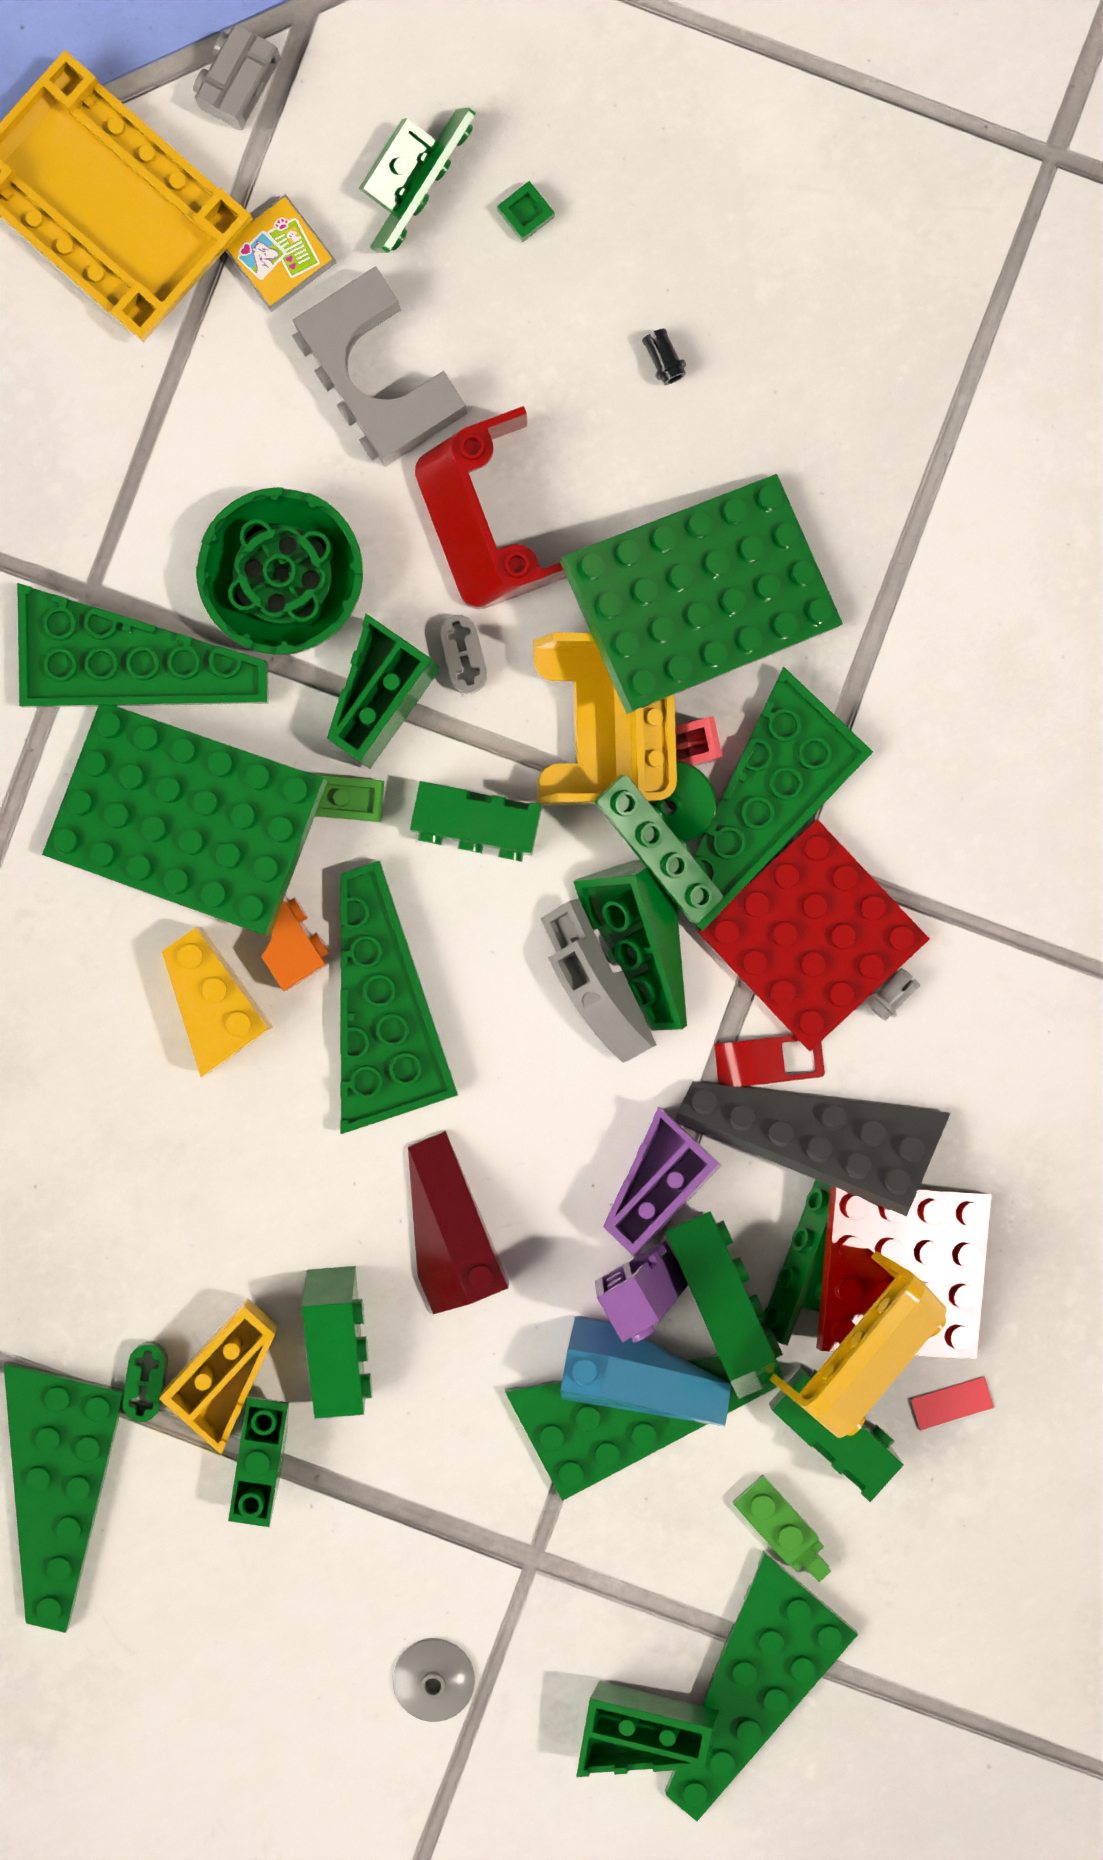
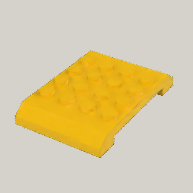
M66 50L60 54L0 122V217L143 343L253 220L249 212L223 189H218L104 88L97 78Z

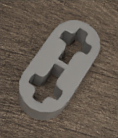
M463 615L451 616L442 624L440 630V638L449 676L453 686L458 691L466 694L475 693L485 685L487 679V671L477 629L474 622ZM461 624L463 630L470 629L471 635H467L464 639L466 651L459 652L455 639L448 640L447 634L453 632V625ZM468 657L471 668L480 670V675L474 677L475 684L467 686L465 680H457V674L463 672L460 658Z

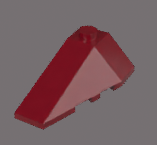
M444 1131L408 1146L417 1275L433 1314L466 1306L508 1289V1277L447 1132Z

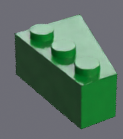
M365 613L362 623V634L357 650L353 652L350 662L352 666L345 688H342L327 739L371 769L441 668L429 656Z
M356 1266L309 1269L306 1271L301 1308L314 1419L364 1415L365 1399L372 1398L373 1390L371 1373L364 1374L363 1362L368 1361L369 1354L367 1336L361 1337L360 1324H364L365 1318L363 1299H358Z
M800 1367L787 1384L800 1393L817 1373V1370L815 1369L809 1374ZM782 1390L769 1402L772 1411L810 1447H814L823 1455L840 1475L843 1473L861 1490L860 1494L869 1502L877 1496L904 1465L891 1447L895 1440L877 1424L871 1429L864 1423L854 1435L837 1438Z
M599 1681L589 1700L576 1777H589L590 1773L614 1772V1775L627 1774L631 1770L653 1769V1772L704 1769L713 1750L720 1710Z

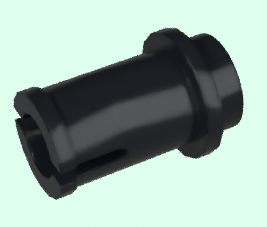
M658 329L654 331V334L660 344V348H658L651 334L645 336L642 343L646 346L657 369L655 374L657 380H662L664 385H669L686 375L684 370L686 362L685 360H679L666 329Z

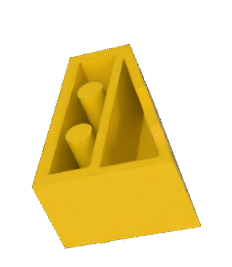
M195 927L162 951L200 1077L208 1075L273 1028L270 1021L202 927Z
M249 1298L241 1304L170 1381L159 1398L220 1454L223 1452L278 1327Z

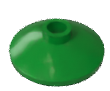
M676 761L677 784L674 792L666 799L650 801L649 803L663 814L667 826L685 842L699 837L710 827L716 813V796L710 781L699 769L691 764ZM667 799L672 800L676 804L675 812L668 807Z

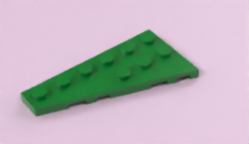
M785 667L782 668L721 797L713 822L705 831L693 857L723 895V899L699 923H694L702 931L873 753L860 738Z
M718 1354L686 1360L731 1384ZM557 1380L544 1382L540 1385L505 1389L512 1407L562 1501L707 1425L706 1423L561 1399L560 1391L562 1381L557 1382ZM772 1384L738 1399L731 1385L727 1414L777 1388V1386Z

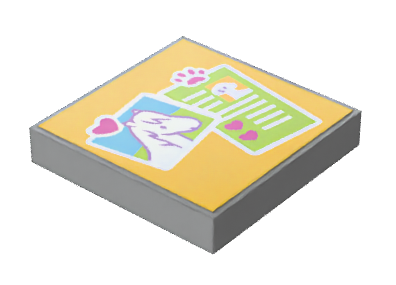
M286 194L254 217L225 250L271 312L336 264V259Z

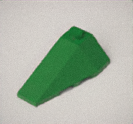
M641 860L630 861L574 880L573 883L578 899L593 930H599L610 949L605 954L611 964L618 962L624 972L651 1031L679 1030L687 1027L676 903Z

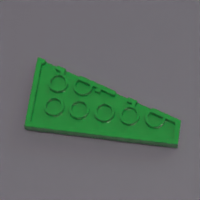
M17 583L19 706L22 708L97 707L105 705L269 704L268 662Z
M380 861L340 874V1135L458 1096Z
M5 1362L3 1366L26 1624L66 1633L70 1626L123 1405L124 1389Z
M764 1550L758 1562V1568L752 1583L749 1585L744 1596V1602L736 1622L732 1625L716 1664L704 1700L700 1704V1706L720 1710L713 1750L704 1769L673 1771L665 1789L666 1796L696 1822L858 1636L857 1631Z

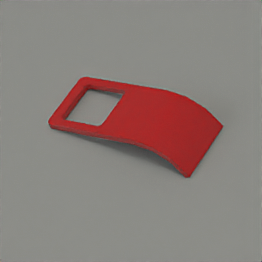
M794 1035L715 1043L718 1084L742 1087L823 1077L825 1071L822 1044L820 1042L813 1048L814 1072L787 1075L785 1073L782 1044L784 1042L799 1041Z

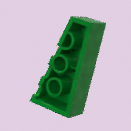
M711 1211L666 1230V1235L738 1399L774 1384L769 1380L774 1373L784 1380L776 1360L783 1353L774 1333L771 1332L765 1335L759 1320L766 1318V1315L757 1295L748 1297L743 1283L750 1279L741 1258L738 1257L732 1260L726 1246L732 1244L733 1241L724 1220L716 1223Z

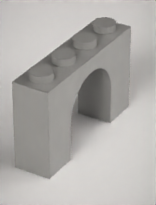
M375 266L294 318L293 323L298 332L292 335L305 357L311 353L320 365L314 371L327 392L335 388L342 399V402L337 404V407L349 426L357 423L365 436L359 439L368 456L372 461L379 457L384 466H387L466 415L467 408L444 370L408 394L395 399H377L368 396L360 391L351 381L348 374V360L355 343L365 333L401 311L397 297Z

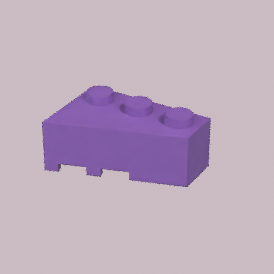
M666 1240L595 1280L597 1299L622 1343L630 1338L633 1343H636L655 1332L653 1325L664 1317L688 1286L682 1269Z

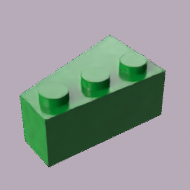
M420 781L410 830L419 833L418 841L442 845L443 838L459 841L458 849L482 854L483 846L499 849L498 857L522 862L524 855L532 856L542 804L533 802L528 804L509 800L506 797L490 796L470 792L465 789Z

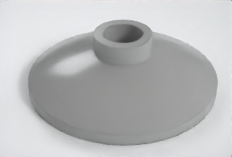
M426 1639L411 1645L398 1659L393 1673V1689L399 1704L413 1717L427 1722L445 1721L456 1716L467 1706L474 1691L475 1675L468 1656L455 1644L442 1639ZM437 1679L441 1687L436 1691H431L425 1685L427 1680Z

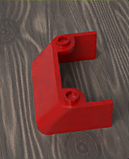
M524 406L460 430L423 454L415 466V476L459 594L464 603L474 609H485L567 578L560 562L541 569L534 552L524 545L513 544L499 550L497 549L469 475L470 472L478 470L489 463L494 451L493 439L527 427V413Z

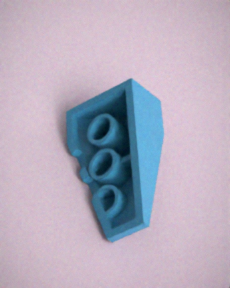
M575 1317L560 1391L561 1399L725 1427L732 1384L646 1339L633 1343L630 1338L622 1343L610 1322Z

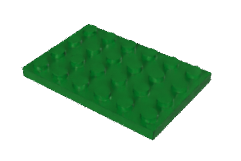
M777 474L574 551L559 559L626 714L843 625Z
M114 705L98 706L42 855L270 937L328 781L322 777Z

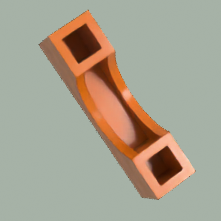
M286 895L275 921L269 945L261 956L283 991L290 990L329 965L325 956L330 953L317 932L311 935L302 922L308 917L297 899L294 897L288 900Z

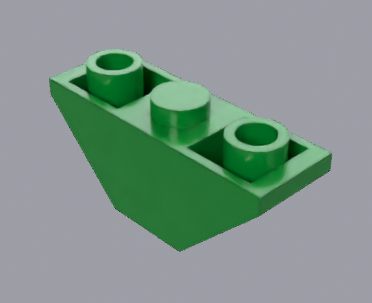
M247 1397L228 1521L270 1527L286 1445L289 1402Z

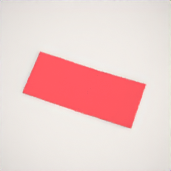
M985 1376L910 1399L920 1431L994 1408Z

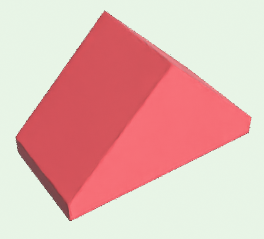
M714 716L675 726L676 761L698 766L719 761L723 757Z

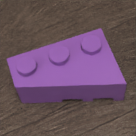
M660 1107L657 1108L650 1128L638 1149L637 1156L603 1225L633 1256L638 1255L722 1166Z

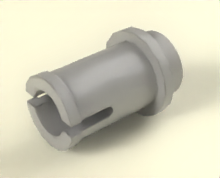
M900 968L898 973L878 994L872 993L870 995L872 1000L868 1003V1006L884 1021H887L890 1016L895 1018L897 1016L896 1010L920 987V984L915 979L912 981L913 976L903 968Z

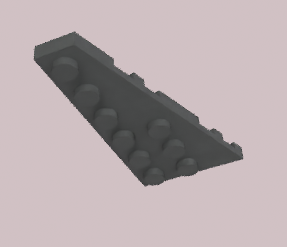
M692 1081L677 1111L675 1121L907 1217L950 1113Z

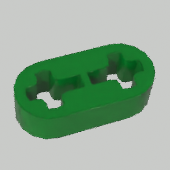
M155 1342L140 1344L131 1353L128 1360L123 1410L126 1416L136 1422L151 1420L162 1406V1401L159 1398L165 1388L168 1355L165 1349ZM147 1351L152 1352V1358L159 1361V1365H155L150 1370L149 1378H143L145 1366L143 1363L138 1362V1358H142ZM142 1386H148L146 1398L148 1401L153 1402V1406H148L145 1412L142 1413L139 1411V1405L132 1403V1399L140 1395Z

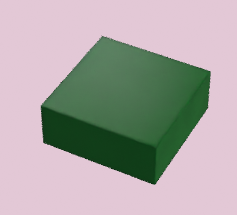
M530 181L497 206V211L522 242L555 217V212Z

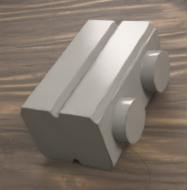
M233 24L228 34L222 32L213 48V55L216 58L209 71L206 69L200 71L195 80L193 91L196 92L194 97L199 108L218 119L220 118L223 122L234 128L243 130L281 57L278 48L274 44L259 36H255L252 32L237 24Z

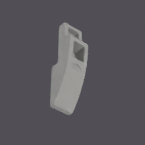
M570 900L540 918L556 951L548 959L570 1000L603 1044L622 1063L628 1062L657 1046L623 971L612 972L580 900Z

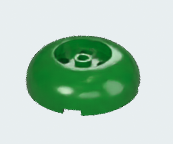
M273 487L243 495L227 505L214 518L201 541L202 545L196 567V579L202 603L213 622L228 637L251 650L272 655H289L315 648L333 637L345 625L359 600L363 582V562L357 539L343 516L329 503L311 493L284 489L283 487ZM284 538H293L296 541L297 548L292 554H283L280 551L279 544ZM252 560L259 561L262 564V572L257 577H249L245 572L246 564ZM281 568H286L290 571L288 573L290 577L285 582L275 578L276 572ZM315 572L319 575L320 582L316 588L308 589L303 586L302 578L306 573ZM273 595H281L285 599V606L279 612L271 611L268 607V600Z

